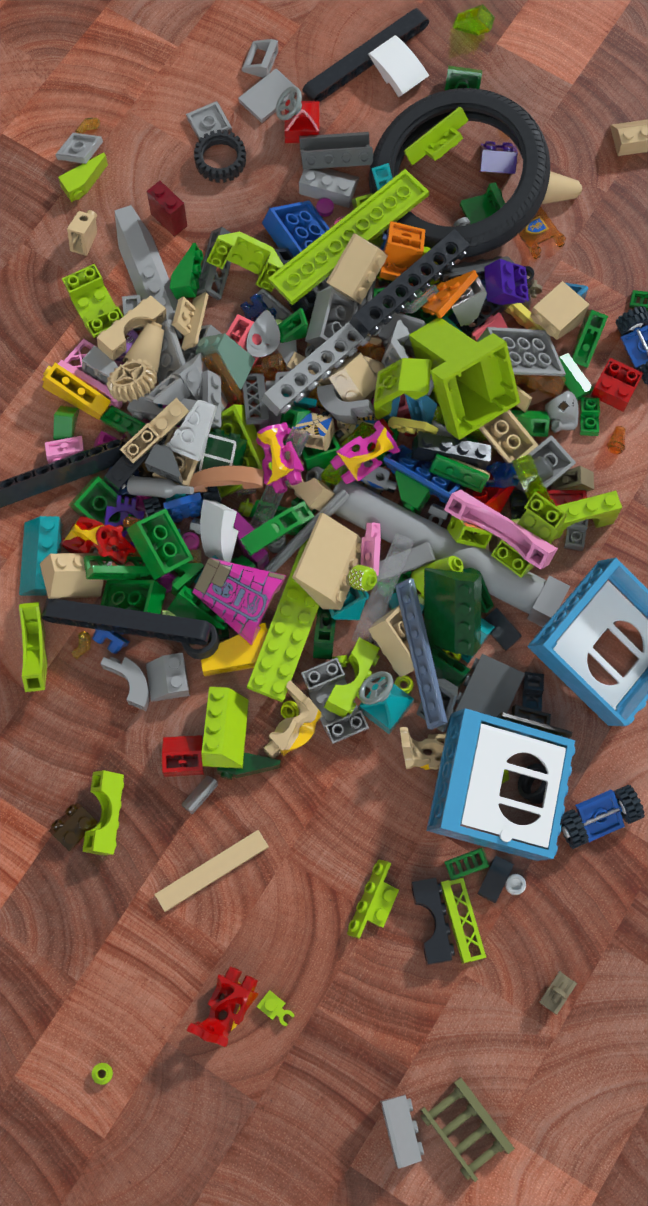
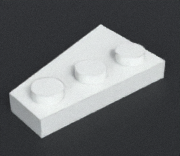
M197 400L185 417L182 425L177 428L174 436L167 442L166 446L176 453L200 461L218 406Z

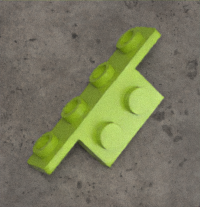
M458 107L404 150L410 164L414 165L425 155L436 161L463 139L461 133L457 131L468 122L463 108Z
M378 860L374 865L370 880L365 885L362 899L357 904L356 913L349 923L347 935L359 939L367 921L384 928L399 892L398 889L384 882L391 866L390 862Z

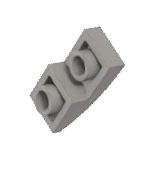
M588 519L567 527L564 548L583 551Z

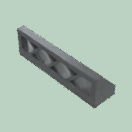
M223 227L211 231L201 266V275H199L198 296L207 292L217 300L222 298L231 262L226 261L223 269H221L222 276L219 278L216 272L217 267L206 262L217 237L231 233ZM213 282L217 285V292L211 289Z
M264 373L248 374L246 380H256V382L251 384L245 381L242 387L246 425L260 424L261 430L269 426L268 407L261 401L266 392ZM254 391L256 394L251 395L249 392ZM252 402H255V403L258 404V405L255 406V407H253V406L250 405V404H251ZM254 413L259 416L250 418Z

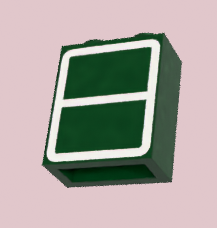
M214 428L213 431L209 432L198 472L219 466H242L247 440L242 439L240 434L230 433V435L224 434L225 430Z

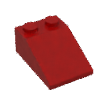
M488 472L490 478L481 493L469 488L463 490L501 513L517 484V479Z

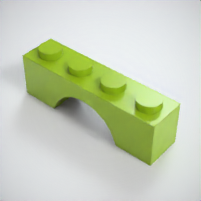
M359 637L348 658L349 663L354 669V681L347 685H335L323 708L342 718L346 717L347 713L352 714L356 706L354 700L356 697L359 698V689L363 681L372 674V671L369 670L371 665L375 666L380 657L377 655L379 647Z
M105 770L93 772L90 792L98 798L102 813L97 826L85 832L82 852L97 855H114L116 834L119 827L118 818L119 810L121 809V794L124 788L123 774Z

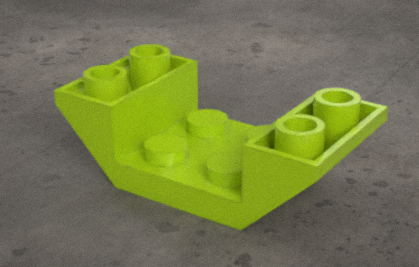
M240 231L219 235L206 262L223 269L228 260L256 273L258 278L255 285L272 292L274 286L269 282L268 278L284 266L273 247Z
M95 264L62 278L74 307L93 338L97 337L102 331H106L116 320L124 317L104 286L102 276Z
M402 358L378 372L373 403L376 419L379 420L390 414L392 400L402 394H406L414 400L428 394L432 360Z
M535 491L524 507L527 509L517 524L551 544L561 531L567 514ZM502 539L491 554L492 557L521 578L534 567V565L524 560L512 546Z

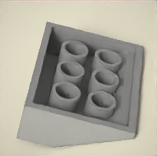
M487 327L477 340L479 342L492 333L505 340L514 375H566L551 338L545 330Z

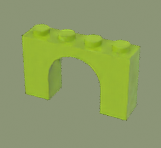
M617 491L557 506L567 516L561 531L555 539L560 538L567 527L583 520L593 519L596 528L614 524L622 509Z

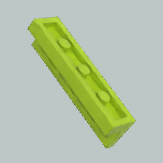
M464 878L441 882L442 895L462 964L486 958ZM460 883L462 893L457 898L453 895L451 885ZM459 902L467 906L468 912L465 918L461 917L458 913L457 905ZM465 922L471 925L474 930L470 938L465 936L463 931ZM471 942L478 946L480 955L471 957L468 948Z

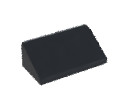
M495 608L484 619L494 626L490 634L505 651L521 639L522 635L498 608Z

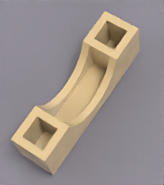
M149 296L146 300L143 299L133 310H129L124 317L116 320L111 327L98 335V348L114 361L127 351L125 339L127 333L135 328L145 327L147 323L151 324L152 321L161 324L166 320V308L152 296Z
M286 451L285 457L287 460L290 459L289 451ZM299 457V459H300V461H301V463H302V466H303V465H304V461ZM315 478L304 482L302 479L301 483L294 486L290 485L289 480L285 481L289 488L295 490L294 494L305 501L310 510L317 509L321 511L335 495L325 483Z

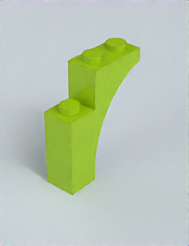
M39 602L19 604L23 640L22 680L25 692L45 690L48 662L44 647L46 633L43 619L41 618Z

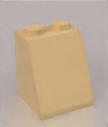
M562 281L533 307L530 317L536 324L544 328L548 335L558 340L582 323L590 304Z

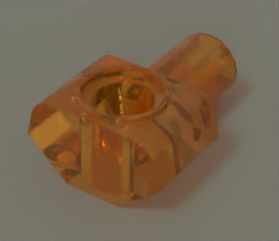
M281 353L262 357V364L252 366L249 374L264 373V377L267 380L275 381L277 372H287Z

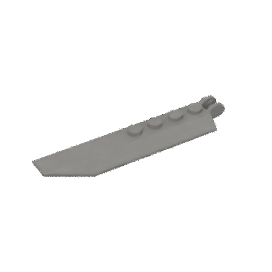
M131 205L114 210L118 247L137 295H140L141 301L143 299L146 300L149 296L155 298L166 308V319L173 322L178 300H176L170 290V280L152 235ZM175 329L177 338L181 339V333Z

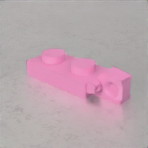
M367 523L365 536L362 537L360 565L373 568L377 576H379L380 523Z

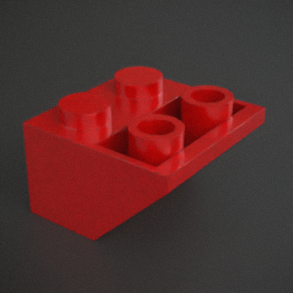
M609 358L593 389L591 397L599 398V401L624 412L643 373L613 358Z
M203 735L163 737L162 773L164 777L204 775V766H202Z

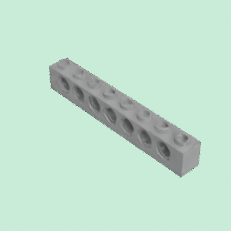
M348 322L268 389L261 401L276 416L281 412L285 414L292 407L291 404L294 401L298 403L305 396L304 393L308 389L312 391L319 384L318 381L321 378L325 380L332 373L331 370L334 367L338 369L345 362L344 359L347 356L351 358L358 351L356 348L360 345L362 347L370 341L369 337L371 335L364 339ZM381 324V325L379 326L380 329H379V331L375 334V336L378 335V334L383 330V327H382L383 324ZM348 337H352L355 341L349 340ZM335 348H339L342 352L336 351ZM322 359H326L329 363H324ZM308 370H313L316 374H310ZM295 381L301 382L303 386H298ZM285 392L289 397H284L281 393Z

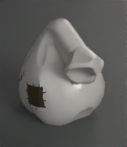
M566 391L545 405V411L548 412L549 418L552 420L551 430L554 433L561 430H575L578 425L579 411L577 399L572 392Z

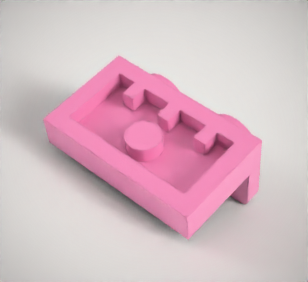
M82 436L45 442L48 464L84 451Z

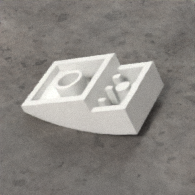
M396 35L368 54L386 84L390 83L398 97L429 76L414 53Z
M203 499L200 532L205 555L209 558L215 555L219 560L231 562L238 535V530L233 528L237 512L217 501Z

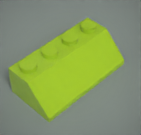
M209 687L202 746V766L243 768L249 700L230 688Z

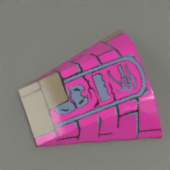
M209 558L192 593L252 645L260 630L259 624L274 594L279 592L287 575Z

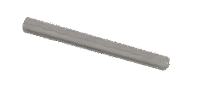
M341 489L264 569L275 573L310 537L319 514L324 513L330 517L350 497L349 493Z

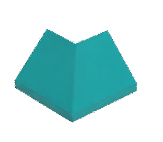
M350 587L341 610L329 609L332 618L338 620H360L365 602L371 597L368 592Z

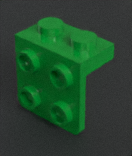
M496 182L488 185L484 195L464 199L460 202L465 217L469 219L470 224L491 216L505 204L502 191L498 188Z

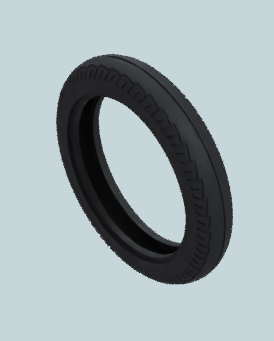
M458 88L437 92L422 98L406 108L391 122L378 141L373 153V162L370 165L369 173L370 193L373 195L378 190L371 168L389 163L392 177L397 176L405 156L404 150L458 107L463 108L468 121L485 123L505 133L517 146L523 159V168L516 190L497 212L479 222L456 227L429 223L415 216L411 211L397 221V223L425 229L424 246L430 249L456 229L470 244L466 250L468 253L464 258L492 251L517 236L538 212L545 198L550 179L548 146L540 127L533 117L511 99L495 92L476 88Z

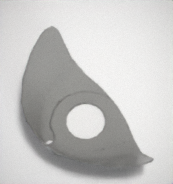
M268 310L263 311L256 319L247 336V352L254 357H264L271 354L277 349L280 342L278 325ZM254 334L261 336L262 342L260 345L253 343L252 336Z

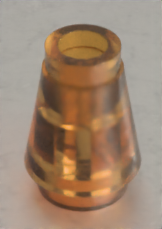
M622 426L615 427L607 443L608 451L612 454L618 455L625 450L626 429Z

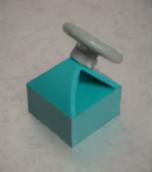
M385 671L370 675L359 689V699L362 702L359 705V711L361 710L364 716L388 734L392 732L414 702V698L393 683L392 675ZM381 677L378 682L372 683V681ZM366 688H369L370 692L365 697V690Z

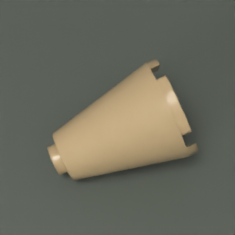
M550 171L549 184L542 204L576 199L582 192V185L578 180Z
M153 321L151 324L147 323L124 356L123 362H131L132 359L135 361L138 359L146 360L153 365L156 373H158L164 330L161 329L162 325Z

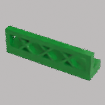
M108 556L84 557L86 579L154 580L148 568L142 566L144 561L141 557L127 556L124 565L118 564ZM90 561H95V562H97L99 565H92V566H91V565H90ZM114 562L118 566H107V564ZM132 562L135 566H125V564Z

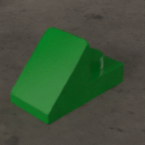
M186 563L175 569L174 571L180 576L176 577L172 582L171 593L177 596L184 586L189 587L202 572L205 565L202 563Z

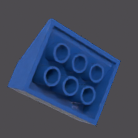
M310 200L269 208L262 221V225L278 248H289L293 257L330 229Z
M403 444L398 447L400 452L395 454L389 453L383 459L386 467L391 469L393 474L398 470L430 489V495L437 496L445 504H447L452 493L463 488L460 484L429 472L432 464L431 461L411 459L412 450Z

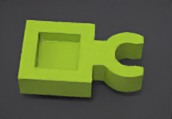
M270 990L257 1005V1008L272 1020L277 1015L280 1023L286 1027L288 1024L283 1020L284 1015L295 1016L292 1011L282 1009L286 1003Z

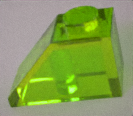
M482 4L458 13L453 28L478 36L491 31L495 17Z

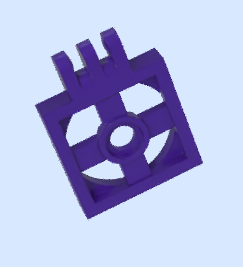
M117 495L115 507L106 506L104 525L115 527L124 524L126 529L132 526L127 522L128 514L133 515L137 521L144 519V511L135 510V497H132L131 504H128L129 496H125L124 502L121 503V495ZM114 513H120L119 522H108ZM127 530L121 532L124 538L128 534ZM133 541L130 542V544H131L135 549H137V548L135 547Z

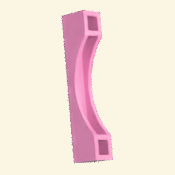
M462 490L452 493L444 508L446 512L459 520L481 527L498 536L512 546L524 560L539 569H543L550 564L558 549Z

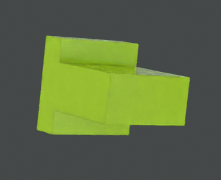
M436 318L409 334L415 359L432 360L430 372L434 388L429 397L440 405L446 430L458 440H461L520 403L507 342L494 333L476 342L444 319Z

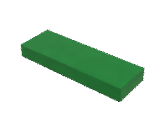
M112 405L100 418L103 423L122 434L128 431L131 438L146 425Z
M436 454L429 468V472L479 493L482 492L489 479L488 474L440 454Z

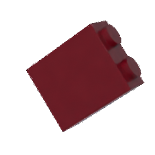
M159 180L147 190L150 213L175 237L187 227L185 205L182 200Z

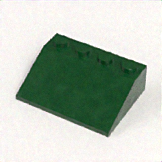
M432 568L424 569V624L428 640L437 647L455 654L474 656L481 648L482 574Z

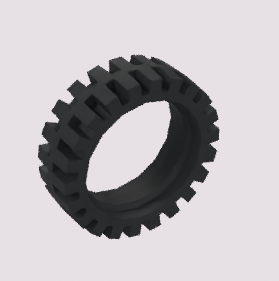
M213 130L210 131V135L206 133L204 138L200 137L199 142L195 145L194 159L196 168L200 175L203 174L205 179L209 178L211 182L215 179L216 183H220V179H222L223 183H225L227 178L232 181L234 176L237 178L239 172H243V167L245 168L246 165L245 146L243 141H240L239 136L235 137V133L231 132L229 134L227 130H224V133H221V130H217V133H214ZM214 145H228L237 152V159L228 167L214 168L204 162L203 156L205 151Z

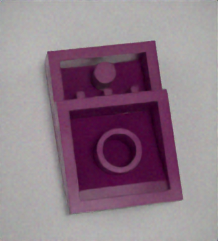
M237 512L233 528L238 530L236 539L243 556L255 564L256 569L264 570V567L269 563L268 552L262 549L252 556L249 555L240 539L255 529Z

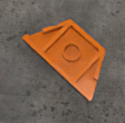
M470 271L436 285L435 290L426 296L425 301L420 305L423 312L430 313L432 316L436 314L439 319L442 318L478 277L476 271Z

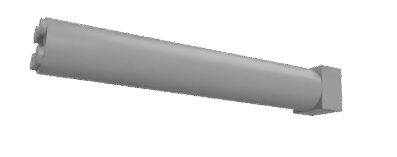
M340 476L335 480V488L333 490L335 495L333 498L341 489L346 490L350 497L333 514L366 530L367 523H380V538L405 551L429 542L435 561L449 556L460 558L463 562V569L474 568L481 572L490 595L529 614L527 619L541 627H544L559 609L570 588L569 585L551 576L545 580L530 571L521 578L492 557V552L483 548L456 543L448 530L355 482L346 485Z

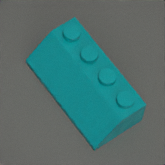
M39 516L24 523L19 595L48 596L40 563L49 554L61 553L60 543L62 541L63 524L60 517Z

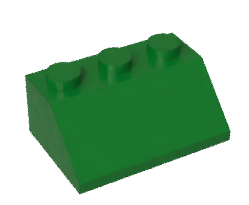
M166 508L136 522L126 529L154 580L194 559Z

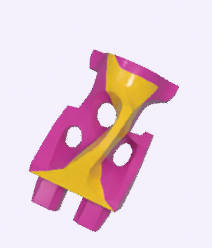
M379 420L375 422L373 427L376 431L371 436L364 439L358 436L337 450V455L330 461L335 470L343 465L346 466L348 471L340 476L346 485L355 480L357 482L378 468L382 461H379L376 457L386 451L392 454L400 452L395 440ZM370 443L375 444V450L373 452H369L367 450V447ZM358 444L359 450L356 452L352 451V447ZM372 460L373 464L366 468L364 463Z
M286 422L261 429L257 433L258 438L256 439L259 446H262L265 458L262 460L264 483L267 486H272L275 492L279 494L288 490L285 481L289 480L290 485L293 486L301 483L300 472L304 471L291 441L287 442L286 445L283 444V441L293 436L292 429L288 428ZM286 451H289L290 453L289 460H287L285 457ZM270 462L272 463V470L269 468Z

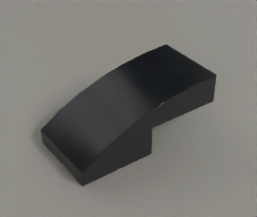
M515 490L509 496L511 520L521 519L527 510L524 507L529 501L528 494L521 490Z
M525 672L522 706L542 711L544 674Z
M495 856L477 894L496 903L514 864Z

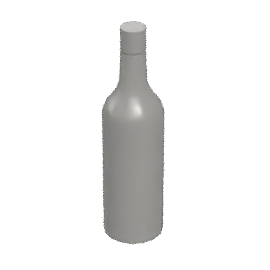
M132 476L127 483V490L131 495L170 498L174 494L194 493V487L176 485L170 479Z

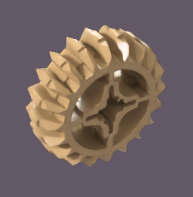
M132 359L131 362L126 361L125 364H120L118 368H114V372H111L110 377L107 378V388L111 396L118 402H132L135 399L138 400L140 397H144L146 393H150V389L155 388L157 373L150 362Z

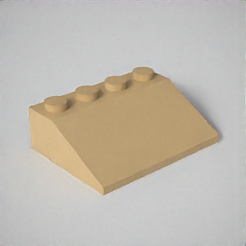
M319 514L292 578L322 609L341 610L351 587L348 580L349 571L354 566L360 565L362 539L356 533L326 514Z

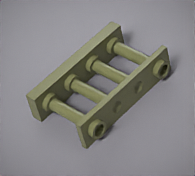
M459 1077L453 1082L456 1086L453 1088L454 1091L429 1112L425 1107H422L420 1110L423 1114L420 1117L427 1126L430 1124L433 1126L462 1165L460 1171L467 1180L471 1178L476 1182L478 1180L474 1174L476 1170L499 1151L500 1153L504 1151L506 1154H509L515 1148L463 1079ZM464 1097L469 1104L466 1106L467 1109L441 1130L434 1118L458 1098L462 1099ZM477 1115L482 1121L479 1124L480 1127L454 1147L447 1136L471 1116L475 1117ZM491 1133L495 1138L493 1145L471 1164L467 1165L460 1154L483 1135Z

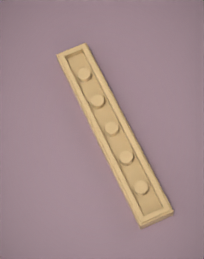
M257 830L154 895L164 912H167L268 849L269 846L260 831Z

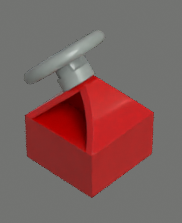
M292 86L287 88L280 95L276 104L277 117L285 121V143H300L299 136L319 135L320 101H302V93L298 87ZM289 94L288 99L283 103L285 97ZM285 109V115H282L281 111Z

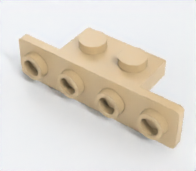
M207 292L195 297L192 304L184 296L178 299L172 325L184 335L182 343L184 351L194 348L198 344L209 296Z

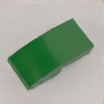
M581 397L580 435H599V398Z

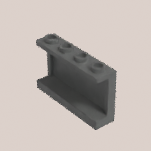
M369 132L299 136L303 170L371 165L373 162V148L370 146Z
M482 654L480 659H475L471 667L474 669L472 676H467L464 682L466 689L464 693H459L456 699L458 707L456 710L453 709L452 713L466 708L493 717H497L500 713L507 714L525 673Z

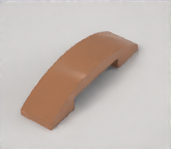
M246 466L213 467L194 473L189 486L194 487V493L207 492L208 487L242 484L244 489L262 488L264 471Z

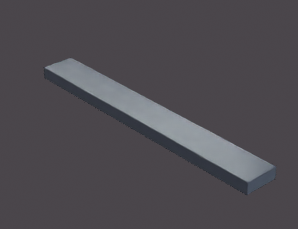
M409 578L395 585L427 728L433 730L448 722L414 579Z

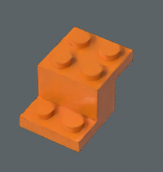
M390 221L388 236L383 250L388 257L380 269L379 278L394 281L422 257L425 229Z

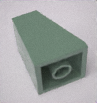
M225 333L202 337L198 342V348L195 352L196 355L199 353L203 355L213 372L221 377H225L221 380L227 381L223 386L226 392L228 390L237 391L242 389L255 361L254 357Z

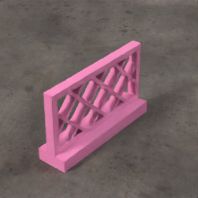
M83 339L64 361L61 360L58 365L111 400L109 406L112 405L120 409L122 401L118 402L111 396L106 384H102L99 380H95L94 377L80 371L82 370V359L87 355L81 354V349L85 346L91 350L95 346ZM80 359L81 365L79 366L69 364L72 360ZM114 360L117 366L125 364L124 362Z

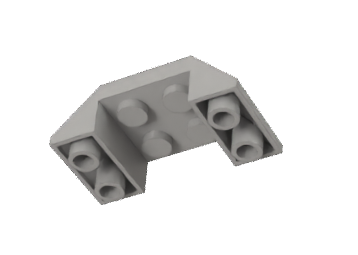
M401 320L397 321L387 341L381 361L385 368L402 358H408L404 345L409 337V331ZM430 376V389L428 394H426L428 397L434 388L432 376Z
M338 658L301 672L310 699L323 715L320 721L332 744L369 729L361 710L359 711L357 705L352 714L347 713L346 717L343 718L323 708L335 685H347L345 674Z

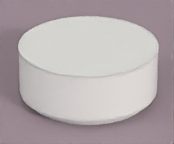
M513 874L508 877L505 888L510 894L519 895L525 890L526 881L521 875Z

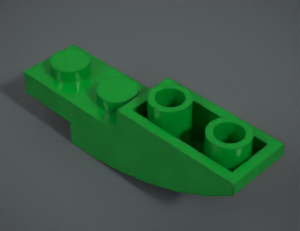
M305 501L265 522L241 538L240 541L249 555L252 556L281 539L284 535L312 520L315 516Z

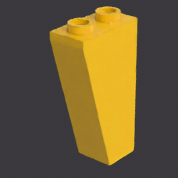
M56 362L52 367L48 366L43 373L42 380L44 382L42 388L100 420L111 403V400Z
M266 623L259 624L260 630L252 645L239 634L220 643L212 656L201 659L203 675L209 676L254 668L268 632Z

